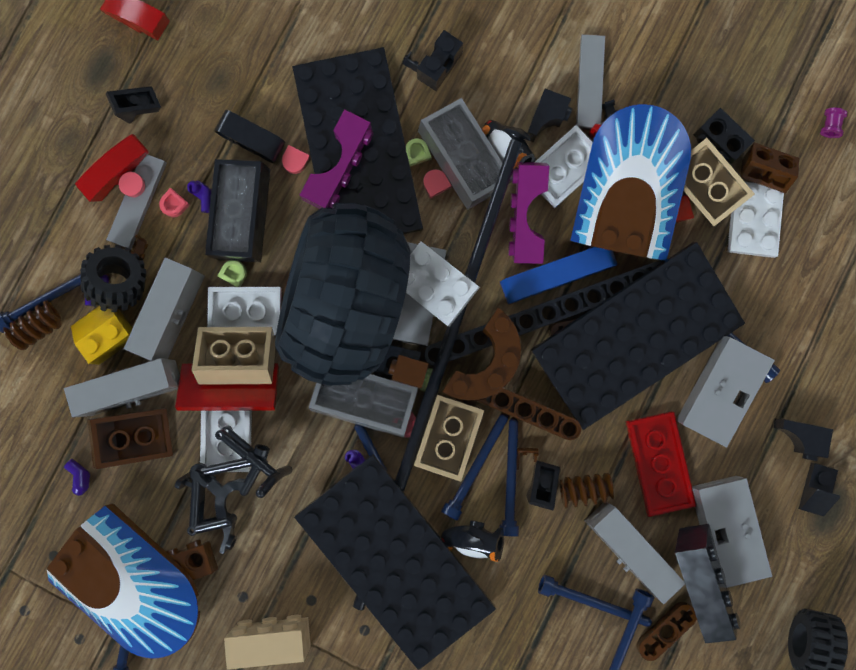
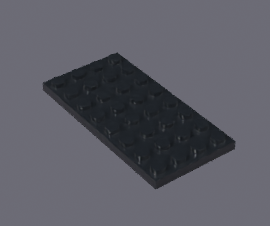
M384 47L292 66L314 174H322L332 170L341 158L342 145L336 139L333 130L344 109L369 121L373 132L372 139L368 145L364 144L360 152L362 153L361 160L357 166L353 165L349 173L351 174V179L345 188L342 187L338 194L340 196L338 203H356L375 208L393 219L394 225L402 230L403 234L423 230ZM360 183H363L362 185L364 187L358 192V194L356 192L354 193L357 187L361 185Z
M692 242L530 350L575 420L581 425V429L585 430L720 341L723 336L729 335L744 325L745 322L697 242Z
M374 454L370 455L294 517L417 670L423 668L496 610L492 601Z

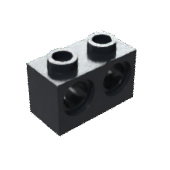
M721 108L693 134L699 144L708 138L729 164H732L755 141ZM709 127L715 128L717 135L712 134ZM727 143L734 147V152L728 149Z

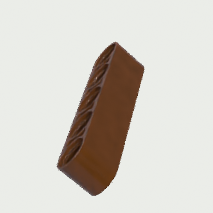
M504 388L492 396L475 400L566 440H575L581 434V425L577 420ZM499 393H504L508 398L507 404L503 407H499L495 403V397ZM523 402L527 403L530 408L526 416L519 415L517 410L519 404ZM545 412H548L552 417L551 423L547 426L542 425L540 422V417ZM570 422L574 426V431L566 436L563 433V426L565 423Z

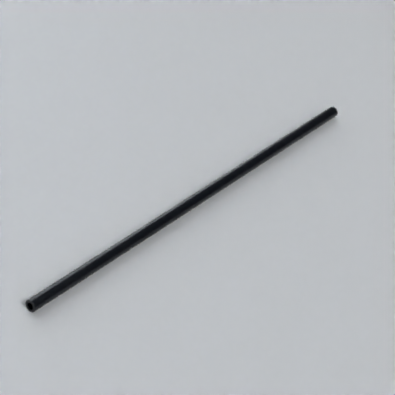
M511 139L465 272V276L474 283L522 143L517 140ZM467 305L450 327L447 326L395 479V482L403 492L405 491ZM356 594L353 607L357 610H364L366 605Z

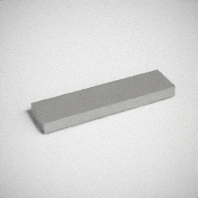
M582 34L580 38L576 125L580 129L591 130L595 124L601 125L605 36Z
M147 154L136 167L135 173L140 175L145 181V190L138 197L124 196L106 239L107 241L132 249L136 239L135 235L140 230L167 163Z

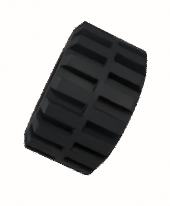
M104 245V249L95 248L94 254L89 252L86 255V260H83L81 264V291L84 293V298L87 301L91 300V305L94 307L99 305L102 311L112 309L111 312H117V309L120 308L122 311L128 310V305L131 307L135 306L137 300H141L145 289L146 269H144L145 264L143 260H139L137 253L131 254V249L127 247L125 250L121 249L120 245H115V248H110V245ZM116 273L122 275L127 280L119 284H110L104 282L100 277L105 274Z
M805 608L797 612L791 623L788 636L789 658L795 670L844 669L848 654V636L846 627L840 617Z

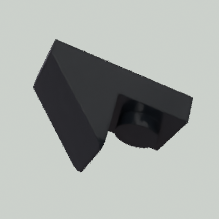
M152 86L106 92L114 115L129 124L133 122L136 115L159 112L161 108Z
M537 460L534 465L532 483L526 495L529 504L554 510L560 472L559 466Z
M810 463L798 509L825 516L840 499V495L833 494L838 470Z

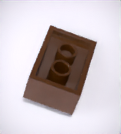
M167 408L87 419L92 462L95 469L173 456Z

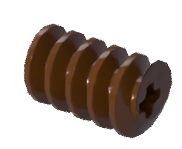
M43 301L45 309L39 305L35 306L36 315L30 310L27 311L28 320L23 316H19L20 325L15 321H11L10 327L12 330L3 327L5 336L17 349L26 350L29 345H34L37 339L42 340L45 334H51L53 329L61 327V316L49 301Z
M604 473L602 478L599 474H594L593 479L589 475H584L583 482L580 476H575L573 482L570 477H565L563 483L560 480V494L565 508H568L569 501H572L574 507H578L579 500H582L584 506H587L588 499H591L594 505H597L598 498L602 499L603 504H607L608 497H611L612 500L614 499L613 484L609 473Z

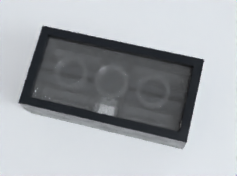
M215 159L205 255L216 260L261 263L271 171L262 161Z

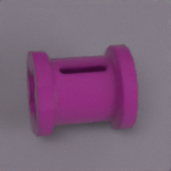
M835 107L826 109L824 112L826 121L824 128L820 131V135L827 138L842 137L844 133L842 124L848 112L842 108Z

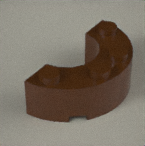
M498 308L483 329V332L490 338L493 346V357L490 364L477 374H463L455 371L442 391L446 395L462 400L487 398L503 389L513 378L521 356L520 338L515 325L501 309Z

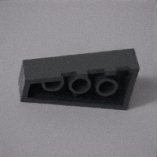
M703 524L679 528L675 555L705 643L734 641L737 638V629L741 628L738 614L734 613L732 609V595L726 587L725 574L720 565L710 525Z

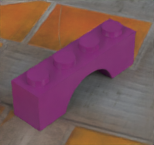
M345 109L333 130L336 139L342 145V155L338 164L326 173L310 174L300 193L303 201L318 209L322 207L331 209L335 203L339 202L340 196L338 194L341 188H345L351 179V174L349 173L353 165L357 166L362 157L360 152L364 144L368 145L373 136L369 121Z
M517 162V169H513L512 184H516V192L511 193V208H515L514 217H510L509 230L513 232V241H509L508 255L512 256L514 263L543 264L545 240L541 234L533 231L528 226L527 210L535 197L548 191L549 165L547 163Z

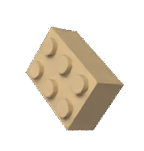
M708 138L691 150V160L683 191L710 223L715 226L755 195V193Z
M198 327L192 372L198 384H272L276 349L272 327Z
M437 395L414 466L461 482L484 410Z
M290 615L285 620L268 617L262 619V622L252 623L250 619L237 622L224 638L227 670L304 662L311 648L308 617L301 618V615Z

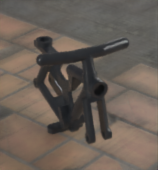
M228 425L215 433V437L223 441L242 458L210 466L197 463L190 468V472L179 478L175 483V488L179 490L185 486L191 487L190 517L187 533L190 536H194L198 533L223 528L224 538L219 551L222 554L227 550H232L237 540V536L232 535L237 515L227 512L226 498L229 493L238 490L241 496L248 495L259 473L262 471L268 477L256 490V496L263 498L279 480L291 474L293 470L290 465L283 466L277 470L274 469L267 461L270 451L269 447L257 444L253 448ZM251 467L245 479L232 480L224 486L214 476L219 473ZM206 488L216 496V517L204 519Z

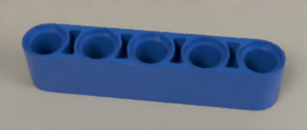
M593 247L501 280L500 284L507 303L511 304L613 268L618 263L612 250Z

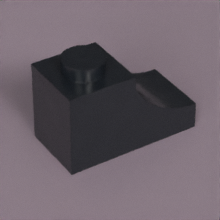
M546 88L544 89L527 132L531 138L530 141L534 142L538 134L544 129L551 126L560 127L563 120L568 121L572 108L569 107L571 98Z
M775 419L773 428L784 432L791 439L794 445V452L802 453L803 459L818 461V457H829L833 429L786 419Z

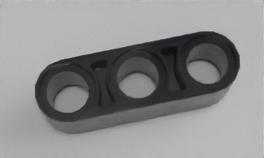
M229 110L224 111L214 129V132L226 140L271 163L276 162L286 143L279 136Z

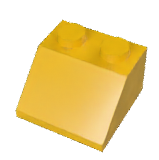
M98 306L71 326L74 344L88 364L100 365L125 347L133 328L119 309H117V312H111L112 309L102 311L100 306Z

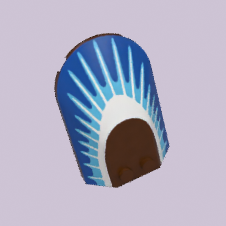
M639 104L625 107L604 121L592 143L570 241L646 258L667 260L691 160V143L688 133L676 116L658 106Z
M115 504L105 505L80 525L47 567L48 581L118 644L137 656L144 658L169 656L185 646L197 629L200 618L197 601L199 594L194 581L183 567Z

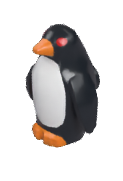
M489 120L483 125L482 131L502 162L511 139L522 143L514 169H517V162H535L536 158L525 141H530L531 138L524 130L506 126L494 120Z
M470 520V525L451 527L442 532L441 539L450 550L455 547L463 555L474 558H490L496 562L500 561L504 547L503 528H498L495 532H489L484 528L485 523Z

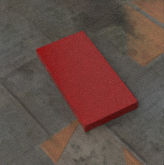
M274 363L272 384H198L192 372L193 364H182L175 404L177 411H275L279 375L278 363Z
M674 411L625 421L647 516L652 517L697 507Z

